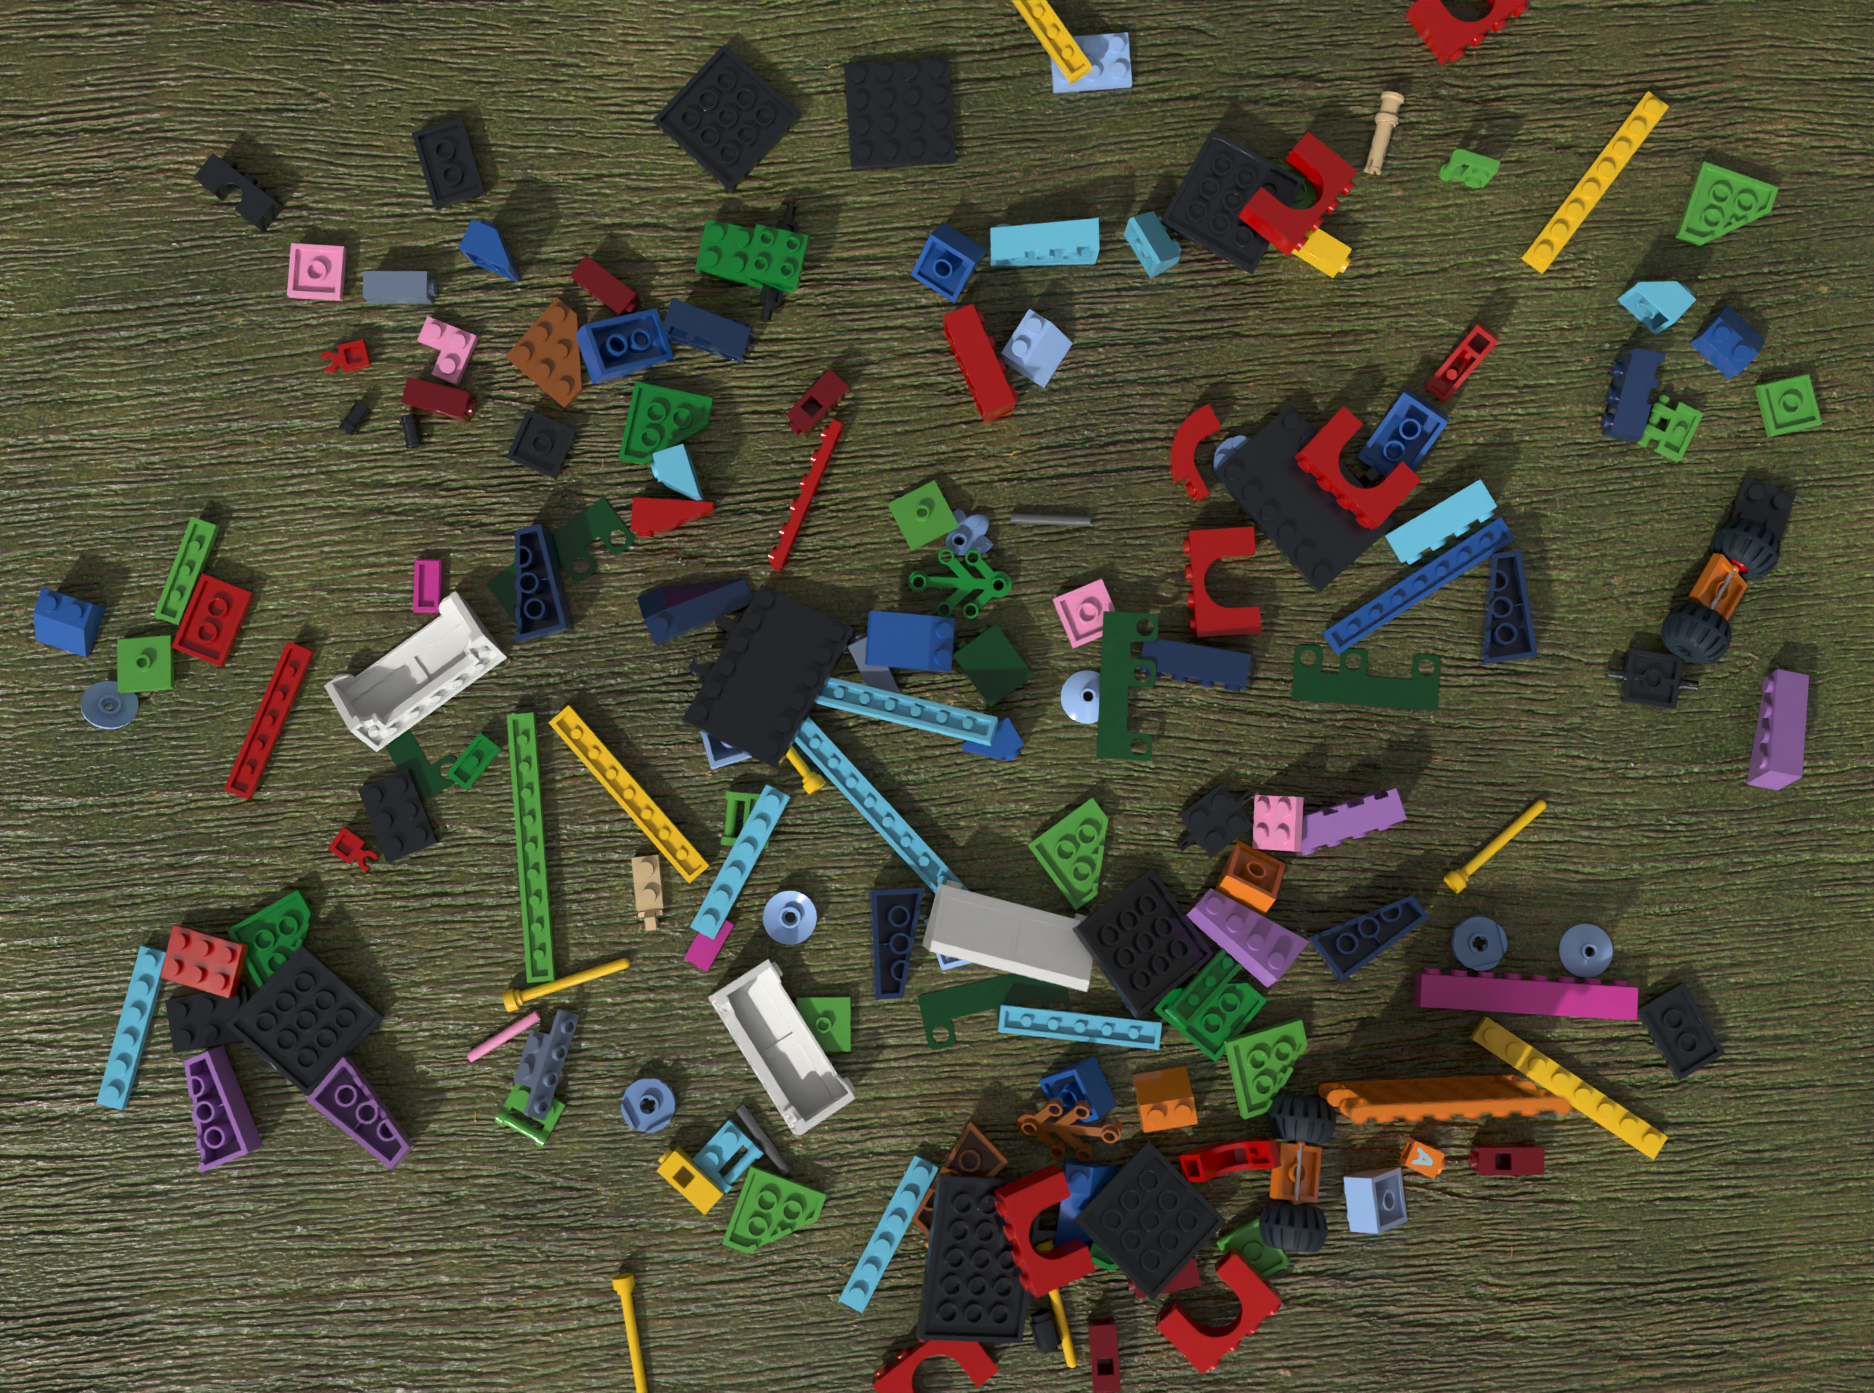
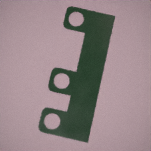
M604 497L552 535L559 565L563 564L577 582L583 581L597 570V564L587 552L585 546L598 536L614 555L620 554L632 545L634 541L629 530ZM615 530L622 531L626 536V541L621 547H614L609 542V536ZM579 557H583L589 562V570L584 574H577L572 567L574 560ZM513 563L486 583V585L515 624H517L514 613V606L517 603V591H515L517 566Z
M1103 612L1097 757L1148 761L1152 756V737L1149 734L1127 732L1129 686L1151 688L1155 685V662L1144 659H1130L1131 641L1153 642L1157 639L1159 620L1155 614ZM1141 619H1148L1153 623V631L1148 636H1142L1137 632L1136 626ZM1139 665H1146L1151 670V677L1146 682H1140L1134 676V670ZM1136 738H1141L1147 743V751L1143 755H1135L1131 751V742Z
M1298 645L1295 648L1291 700L1437 711L1441 661L1436 655H1415L1413 658L1412 680L1366 676L1368 654L1362 649L1347 648L1341 652L1339 674L1321 673L1322 649L1319 646ZM1305 650H1311L1316 654V663L1311 667H1305L1300 662V654ZM1353 653L1359 655L1362 659L1361 667L1355 671L1349 670L1345 665L1346 657ZM1424 659L1431 660L1435 665L1434 673L1430 676L1421 675L1418 671L1420 661Z
M375 662L371 663L370 665L364 667L363 669L357 671L352 675L356 677ZM409 729L385 746L399 772L405 769L411 770L423 801L456 783L452 779L445 780L440 775L441 766L445 763L454 764L457 761L456 757L448 755L430 766Z
M1012 974L917 996L928 1046L932 1050L951 1047L955 1044L956 1039L951 1021L952 1018L996 1009L999 1021L1001 1004L1024 1006L1023 1002L1041 999L1043 1009H1048L1052 1001L1060 1000L1065 1004V1011L1072 1012L1066 986L1020 974ZM939 1026L945 1027L949 1032V1038L943 1044H938L932 1039V1031Z

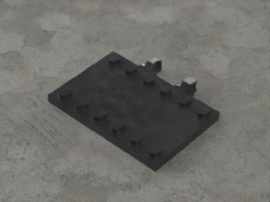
M1290 404L1218 467L1212 475L1317 594L1396 523L1388 516L1380 526L1372 530L1369 527H1363L1357 522V516L1350 509L1346 510L1336 501L1337 497L1331 491H1325L1318 485V479L1311 472L1307 473L1299 467L1298 460L1294 456L1316 432ZM1339 459L1341 474L1347 482L1355 487L1362 489L1372 488L1370 483L1380 475L1374 466L1369 468L1362 476H1359L1356 472L1352 474Z
M761 584L742 618L735 616L734 620L719 614L715 621V626L717 629L723 628L727 631L726 638L728 642L715 663L711 662L709 666L704 663L697 664L694 659L688 667L690 673L699 677L697 682L702 686L682 721L778 770L856 632L854 628Z
M938 1173L916 1329L918 1340L1022 1343L1028 1300H1032L1033 1294L1029 1290L1025 1291L1021 1284L1019 1276L1022 1275V1271L1012 1257L1011 1251L1014 1250L1012 1241L1009 1242L1004 1233L1003 1226L1006 1225L1004 1217L999 1215L995 1206V1201L998 1200L995 1190L1022 1177ZM1040 1212L1033 1219L1029 1230V1241L1032 1249L1038 1246V1241H1045L1046 1239L1056 1241L1057 1231L1052 1226L1043 1225V1222L1039 1220Z

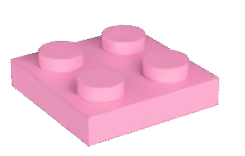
M291 243L287 296L300 299L343 301L347 249L344 246Z
M1102 579L1052 599L1072 649L1102 637L1103 612H1116Z
M1255 795L1252 848L1301 852L1304 797Z

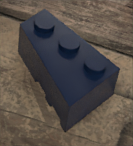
M1633 348L1612 363L1610 369V376L1613 377L1612 384L1605 396L1608 406L1601 419L1603 437L1628 442H1635L1643 437L1652 405L1648 404L1651 387L1657 388L1659 379L1654 378L1658 362H1664L1666 354Z

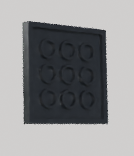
M723 44L652 121L716 181L732 193L802 116L798 110Z
M948 57L844 64L851 171L956 163Z
M1212 129L1160 222L1169 230L1252 275L1270 242L1238 216L1260 187H1263L1282 204L1290 208L1305 180Z
M1153 868L1142 873L1072 929L1135 1018L1144 1015L1214 956L1212 950Z
M303 944L225 1025L308 1097L342 1057L348 1056L380 1023L385 1015Z
M1149 1141L1133 1155L1073 1219L1150 1301H1153L1227 1221Z

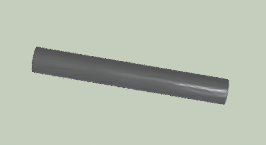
M1011 513V523L1090 526L1091 516Z
M745 1104L738 1107L735 1111L780 1173L784 1176L792 1169Z

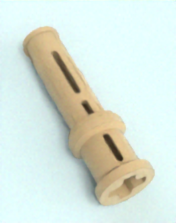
M1385 91L1381 94L1382 104L1379 113L1375 116L1376 131L1364 171L1369 174H1381L1392 129L1399 122L1397 115L1400 104L1404 103L1405 97L1396 92Z

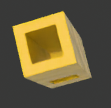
M1319 228L1315 233L1310 230L1306 234L1309 240L1299 252L1296 249L1292 251L1293 254L1334 278L1338 271L1343 273L1352 260L1348 258L1352 250L1350 247Z
M679 1146L673 1152L668 1149L658 1160L661 1166L657 1169V1172L704 1215L724 1194V1191L718 1187L716 1182L696 1165L692 1158Z

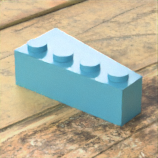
M1099 218L1038 224L1028 223L1017 226L999 224L995 228H990V267L1096 264L1100 250Z
M1480 479L1385 535L1400 562L1407 561L1410 565L1422 558L1421 552L1428 547L1434 551L1446 544L1447 542L1444 538L1454 533L1457 537L1471 529L1468 524L1478 519L1481 523L1495 515L1492 510L1497 505Z

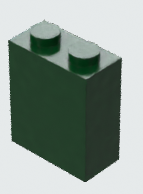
M989 624L982 627L976 632L978 636L970 643L967 639L954 648L956 653L953 654L954 660L989 708L1034 677L997 624L992 627Z

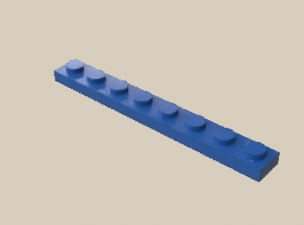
M1501 517L1322 632L1323 636L1336 655L1340 654L1515 540V537Z

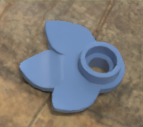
M961 509L955 510L953 515L959 527L948 532L946 548H950L955 556H963L970 549L978 550L981 555L989 551L993 543L984 536L989 527L988 516L976 514L967 518ZM956 539H962L964 544L957 545L954 541Z

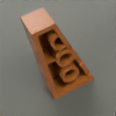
M971 1120L939 1173L994 1176L1010 1159ZM938 1175L911 1218L928 1238L930 1235Z

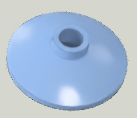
M1089 670L1080 671L1071 675L1064 683L1061 690V704L1066 714L1073 720L1086 724L1098 721L1100 673ZM1086 691L1091 692L1093 695V699L1089 702L1083 699V694Z
M102 681L93 684L84 692L81 698V711L86 720L94 726L103 729H117L129 724L135 718L138 711V699L134 692H117L116 681ZM107 707H111V708H113L114 710H113V711H106V710H104V709L107 708Z
M783 891L776 894L768 901L763 912V923L767 933L775 941L787 945L797 944L807 939L812 934L817 922L814 904L806 895L797 891ZM793 912L796 916L795 921L788 922L786 914Z
M1578 924L1569 928L1563 934L1559 942L1558 953L1561 963L1570 973L1579 977L1589 978L1597 976L1606 970L1612 959L1613 947L1610 938L1601 928L1591 924ZM1590 946L1593 952L1590 956H1586L1585 949Z

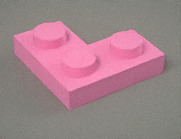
M427 316L417 341L441 351L432 375L459 386L478 337Z

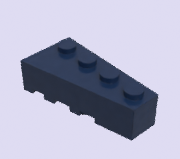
M537 524L515 530V566H517V580H515V591H517V607H515L517 632H515V641L528 642L574 630L575 627L550 527Z
M1521 550L1492 554L1488 557L1479 665L1536 657L1538 652Z
M925 887L868 890L873 998L876 1000L904 997Z
M1411 895L1308 937L1306 940L1309 941V944L1338 982H1343L1428 919L1429 915L1415 897Z

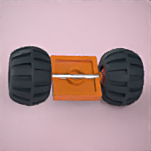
M1744 518L1732 519L1716 530L1710 544L1711 559L1689 595V598L1694 603L1680 604L1673 608L1664 618L1661 638L1669 651L1685 661L1701 665L1713 663L1725 654L1732 638L1728 619L1748 587L1744 580L1760 579L1769 574L1778 563L1781 553L1780 541L1772 530L1759 522Z
M1280 1094L1275 1097L1268 1112L1270 1129L1276 1138L1298 1142H1294V1144L1276 1142L1281 1166L1272 1169L1270 1198L1289 1200V1203L1270 1202L1266 1205L1259 1220L1260 1235L1268 1247L1293 1252L1316 1253L1322 1248L1328 1235L1327 1219L1320 1208L1301 1205V1201L1318 1203L1322 1148L1306 1146V1143L1303 1142L1319 1144L1328 1142L1336 1127L1335 1110L1327 1102V1099L1306 1095Z

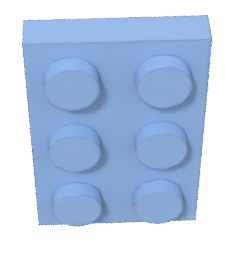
M1128 32L1073 36L1072 38L1091 63L1093 71L1072 85L1069 84L1050 56L1053 93L1130 88L1132 86Z

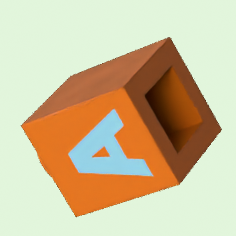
M1409 1136L1398 1161L1404 1166L1435 1179L1436 1174H1440L1444 1168L1445 1159L1443 1158L1445 1154Z

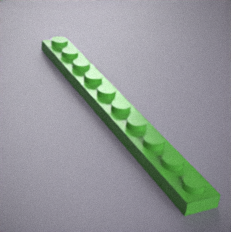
M536 713L507 715L527 983L556 980Z

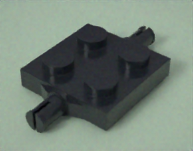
M1627 649L1625 665L1622 669L1607 667L1605 672H1609L1605 674V678L1621 680L1620 702L1676 710L1677 699L1681 689L1696 692L1698 687L1695 685H1699L1698 680L1683 679L1681 670L1683 659L1675 655Z
M1219 783L1177 814L1185 824L1188 833L1176 842L1178 848L1183 852V850L1195 842L1201 846L1209 858H1212L1252 828L1253 825L1244 814L1242 807L1255 798L1251 794L1252 792L1247 789L1235 798L1229 794L1222 783Z

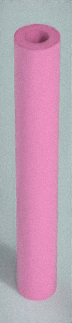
M535 1010L467 1052L466 1055L470 1062L475 1061L541 1020L539 1013Z

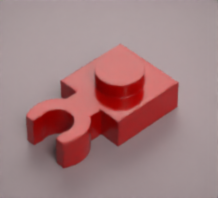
M364 339L337 345L339 353L334 354L333 352L326 351L320 354L324 360H333L331 366L324 367V371L330 374L337 372L340 367H343V371L346 373L372 367L367 343Z
M343 827L328 847L329 851L348 864H353L356 859L358 866L364 871L372 869L366 864L368 856L375 860L380 858L377 852L363 849L367 841L347 827Z

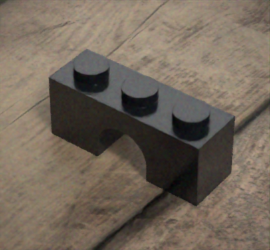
M212 153L193 178L222 201L231 192L242 191L241 202L234 210L264 233L284 209L276 202L279 197L266 187L263 191L256 186L258 181L247 172H244L243 175L237 172L235 169L238 166L226 156L220 159Z

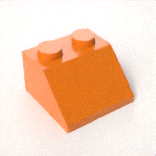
M1238 840L1219 876L1215 891L1264 917L1276 900L1286 864Z
M1185 1065L1132 1074L1140 1125L1144 1133L1198 1124L1194 1097Z

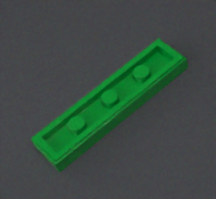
M1221 948L1164 1011L1185 1030L1243 967L1242 964L1228 954L1225 949Z

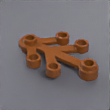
M1056 1097L1049 1099L1048 1104L1038 1112L1027 1110L1017 1120V1127L1020 1132L1027 1136L1039 1138L1050 1148L1049 1154L1052 1158L1062 1159L1065 1156L1067 1147L1064 1142L1056 1140L1048 1132H1055L1076 1150V1158L1082 1162L1091 1160L1093 1148L1074 1134L1099 1136L1106 1143H1115L1120 1139L1123 1130L1122 1123L1115 1118H1106L1102 1121L1101 1125L1073 1123L1078 1118L1086 1119L1089 1117L1091 1105L1085 1100L1077 1101L1072 1109L1056 1121L1046 1120L1050 1116H1060L1063 1112L1064 1102Z

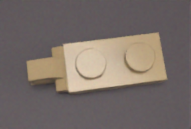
M660 856L633 857L631 859L638 917H644L646 931L659 929L658 916L663 915V908H665Z

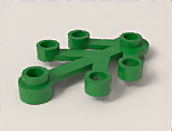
M950 548L941 549L938 559L942 564L948 565L958 577L928 576L923 570H914L908 578V585L915 592H922L927 587L958 588L946 600L940 601L937 604L936 612L940 617H948L952 613V608L973 589H985L973 602H967L963 606L964 616L969 619L975 618L978 615L979 609L992 597H1004L1010 592L1012 587L1010 577L1002 571L994 572L981 558L980 552L976 549H970L966 552L965 561L967 564L975 566L985 578H974L954 557V552ZM945 551L950 552L952 555L948 561L941 558V554ZM972 552L978 555V559L975 562H971L968 559V555ZM916 577H921L924 583L921 586H916L913 580ZM1001 580L1004 583L1003 587L995 589L993 586L995 581ZM945 604L949 607V611L941 613L939 607ZM970 605L976 608L975 613L971 615L966 613V608Z

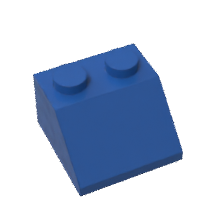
M471 219L459 246L461 252L471 263L519 283L521 278L509 246L502 238V233L496 230L497 226L484 219L481 222Z
M942 222L930 234L911 276L955 303L977 271L987 249Z
M1725 305L1690 344L1727 379H1730L1741 373L1759 354L1766 340L1734 310Z
M42 587L33 612L36 641L89 657L106 607Z
M1007 717L998 722L991 746L966 741L960 747L965 752L997 760L1005 757L1008 762L1022 753L1020 748L1024 746V743Z
M1095 1056L1074 1062L1038 1080L1048 1101L1056 1097L1064 1102L1063 1112L1056 1119L1072 1109L1079 1100L1089 1102L1091 1105L1088 1118H1078L1073 1123L1082 1124L1099 1119L1118 1105Z

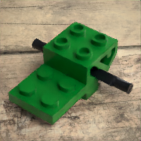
M786 204L784 219L777 221L776 228L756 224V228L751 229L706 219L695 267L696 273L746 283L748 287L762 289L759 300L764 306L760 320L771 322L774 307L780 306L783 292L798 291L809 245V235L797 233L798 225L794 223L797 206Z

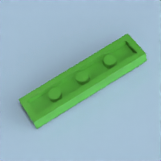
M191 516L154 617L181 625L220 528L219 526Z

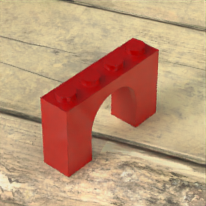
M1418 0L1411 5L1405 16L1441 65H1444L1449 60L1454 63L1466 53L1464 50L1469 46L1477 47L1487 38L1486 34L1493 30L1496 33L1508 23L1507 19L1514 15L1517 18L1528 10L1527 4L1530 0H1487L1488 14L1485 18L1476 22H1464L1456 19L1447 11L1440 0Z
M1310 132L1303 136L1285 162L1310 182L1315 192V205L1304 210L1292 209L1282 204L1263 187H1260L1238 216L1286 256H1289L1294 249L1298 252L1309 240L1306 234L1310 230L1313 233L1316 232L1324 222L1321 216L1325 212L1329 215L1340 202L1336 198L1340 194L1345 196L1355 184L1352 179L1358 172Z
M1343 406L1327 420L1294 457L1298 460L1297 463L1302 470L1307 473L1311 472L1318 479L1317 483L1322 489L1331 491L1337 497L1336 501L1341 507L1346 510L1350 509L1357 516L1356 520L1360 525L1365 528L1369 527L1372 530L1382 524L1422 479L1402 461L1393 466L1374 488L1362 489L1347 482L1339 468V454L1345 443L1357 432L1363 423Z
M1254 527L1189 531L1186 534L1187 538H1183L1182 542L1183 553L1188 554V564H1185L1184 572L1185 580H1190V591L1186 592L1187 606L1192 607V617L1188 618L1189 633H1194V639L1261 634L1260 606L1222 607L1211 600L1204 585L1206 570L1212 562L1222 558L1250 557L1256 553Z
M1052 1164L995 1190L998 1199L995 1201V1206L999 1215L1004 1217L1006 1225L1003 1226V1230L1008 1241H1012L1014 1250L1011 1251L1016 1265L1021 1268L1022 1275L1019 1277L1025 1291L1029 1290L1038 1298L1096 1271L1088 1246L1078 1237L1047 1251H1038L1031 1247L1029 1230L1036 1215L1043 1209L1071 1197L1061 1169Z
M1235 1246L1215 1262V1272L1237 1294L1241 1301L1240 1311L1231 1323L1217 1328L1204 1326L1197 1322L1176 1299L1156 1317V1327L1201 1374L1205 1373L1208 1369L1210 1371L1215 1369L1225 1353L1228 1351L1231 1353L1236 1350L1241 1343V1339L1247 1333L1249 1335L1253 1334L1267 1315L1269 1317L1274 1315L1281 1307L1280 1292Z
M917 1339L918 1343L911 1349L909 1347L902 1349L895 1356L896 1360L889 1366L885 1363L874 1372L875 1377H873L872 1386L877 1393H918L912 1380L914 1370L922 1360L933 1355H945L956 1360L977 1388L999 1371V1365L983 1342Z

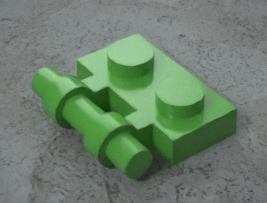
M1660 395L1657 403H1653L1650 409L1651 415L1646 423L1643 437L1637 443L1647 447L1652 438L1657 441L1653 451L1675 462H1679L1704 413L1682 402H1678L1672 410L1667 407L1670 398ZM1661 417L1668 420L1663 431L1656 428Z

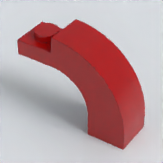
M1209 404L1193 412L1182 423L1172 440L1169 450V468L1174 483L1177 484L1185 480L1184 488L1191 499L1195 498L1197 503L1207 498L1210 493L1195 467V448L1198 443L1217 433L1221 428Z
M1261 1136L1237 1138L1209 1144L1179 1155L1183 1174L1188 1182H1206L1217 1176L1239 1170L1275 1169L1281 1166L1276 1139H1262Z

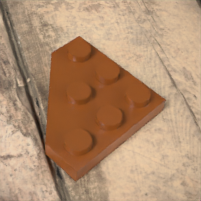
M556 298L505 357L567 410L584 390L581 371V350L575 335L579 331V316L559 298Z

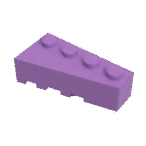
M1397 788L1382 789L1304 814L1302 820V855L1317 852L1318 846L1327 844L1328 847L1336 846L1343 843L1344 838L1353 836V839L1369 835L1368 831L1377 828L1379 831L1394 827V823L1407 820Z
M1212 888L1186 914L1195 925L1220 947L1225 949L1228 954L1241 963L1245 969L1267 988L1279 980L1309 943L1308 940Z
M224 1046L184 1061L189 1097H192L194 1110L191 1111L193 1122H196L198 1138H195L197 1150L200 1149L202 1162L199 1163L200 1173L263 1146Z
M350 1056L342 1057L307 1099L311 1105L390 1169L398 1167L415 1146Z

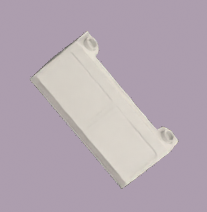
M456 591L442 600L438 608L441 615L359 675L354 677L351 674H339L324 685L349 731L376 752L507 658L468 602Z
M948 879L946 884H938L922 946L927 950L1087 992L1093 958L1072 929L1088 916L1076 913L1074 918L978 894L962 889L963 883Z
M769 959L708 996V999L791 1132L795 1135H802L854 1100L855 1097L852 1092L855 1091V1088L847 1077L842 1079L837 1074L781 985L779 977L783 974L775 962L770 963Z

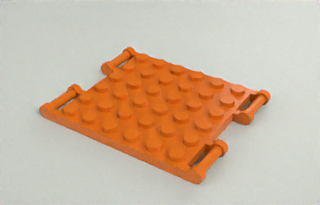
M1514 1074L1324 1082L1317 1089L1318 1095L1321 1098L1327 1099V1102L1332 1106H1339L1341 1113L1349 1116L1357 1124H1362L1367 1118L1376 1117L1379 1122L1394 1121L1395 1116H1405L1406 1120L1416 1121L1423 1120V1115H1434L1435 1119H1451L1452 1114H1463L1465 1118H1479L1481 1113L1492 1112V1116L1506 1117L1510 1116V1111H1521V1115H1538L1539 1110H1554V1112L1560 1115H1565L1571 1110V1102L1567 1098L1555 1096L1553 1092L1546 1089L1537 1090L1532 1082L1522 1080Z

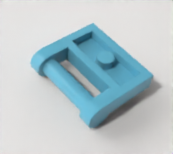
M729 1119L692 1161L716 1182L721 1190L728 1193L733 1188L732 1184L756 1158L759 1159L764 1154V1151ZM744 1145L748 1149L747 1153L723 1176L719 1170Z

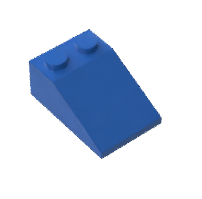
M657 308L584 324L575 334L592 384L617 379L674 358L667 336L662 329L663 325Z
M1406 387L1357 458L1370 467L1374 466L1383 476L1393 466L1402 461L1413 471L1448 424L1450 416Z
M869 611L865 665L934 673L951 672L955 618Z

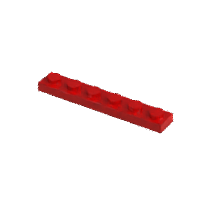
M832 419L830 426L826 424L822 431L820 439L823 440L820 450L815 449L812 454L810 464H813L810 473H805L801 480L799 488L803 490L799 499L795 497L791 503L789 512L792 515L789 522H784L780 529L779 537H782L779 546H774L768 558V561L771 562L770 567L782 573L844 429L843 423Z
M287 641L224 790L247 800H252L315 654L314 651Z

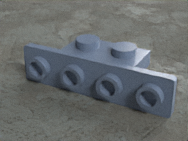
M559 1009L550 1035L530 1030L513 1081L514 1083L532 1088L524 1115L540 1120L546 1119L579 1015Z

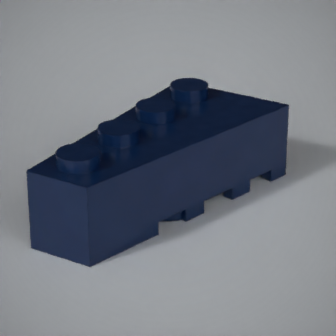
M1156 639L1153 642L1144 641L1141 659L1155 662L1156 678L1161 679V675L1171 676V680L1187 683L1188 680L1197 681L1198 685L1214 688V685L1223 686L1224 690L1240 692L1243 690L1250 692L1256 663L1251 654L1163 639ZM1139 665L1142 671H1146L1145 676L1151 677L1150 668L1146 665Z

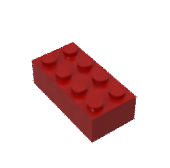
M972 303L944 315L943 331L984 424L1012 413L1018 396L1013 383H1007L1005 373H1007L1003 360L1001 358L997 359L994 349H996V345L992 335H986L984 325L986 322L980 309L975 310Z

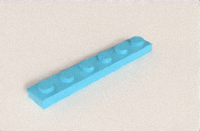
M766 784L690 926L692 929L713 940L716 938L791 796Z
M146 945L140 946L97 1098V1104L120 1110L127 1108L163 980L160 976L167 952L165 950Z
M1001 1004L998 1032L1159 1050L1162 1022Z
M914 1154L839 1297L840 1302L863 1313L909 1226L911 1218L938 1171V1165Z

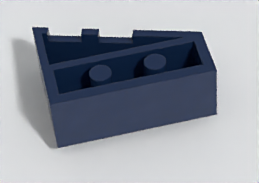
M675 298L671 299L662 326L670 341L741 364L745 362L754 335L752 329L749 328V324L740 320L731 321L724 318L721 314L708 312Z

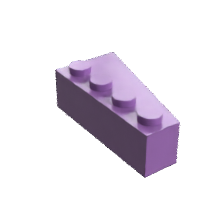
M1777 669L1764 678L1762 683L1763 695L1746 784L1780 790L1802 777L1809 675Z

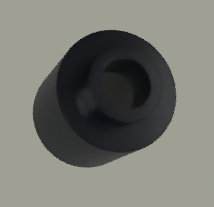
M1051 1309L1040 1310L1031 1314V1322L1029 1324L1036 1349L1043 1350V1353H1051L1058 1350V1345L1063 1341L1056 1316L1052 1315Z

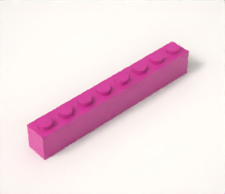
M1424 968V972H1415L1414 1004L1420 1007L1637 1020L1638 988L1629 986V981L1612 980V984H1602V979L1585 978V983L1575 982V977L1558 976V981H1550L1546 975L1535 974L1531 975V979H1521V974L1505 973L1503 978L1494 977V972L1478 971V976L1467 975L1468 971L1451 969V974H1440L1441 969Z

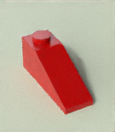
M1479 320L1424 387L1445 403L1497 344L1500 336Z
M633 497L631 530L634 533H638V537L654 538V534H663L715 512L716 506L713 502Z

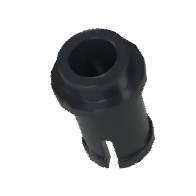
M358 401L354 402L355 404L344 420H339L341 422L339 428L351 436L355 432H359L357 430L371 411Z
M416 414L401 416L399 426L403 427L406 449L424 446L418 424L421 420L417 419Z

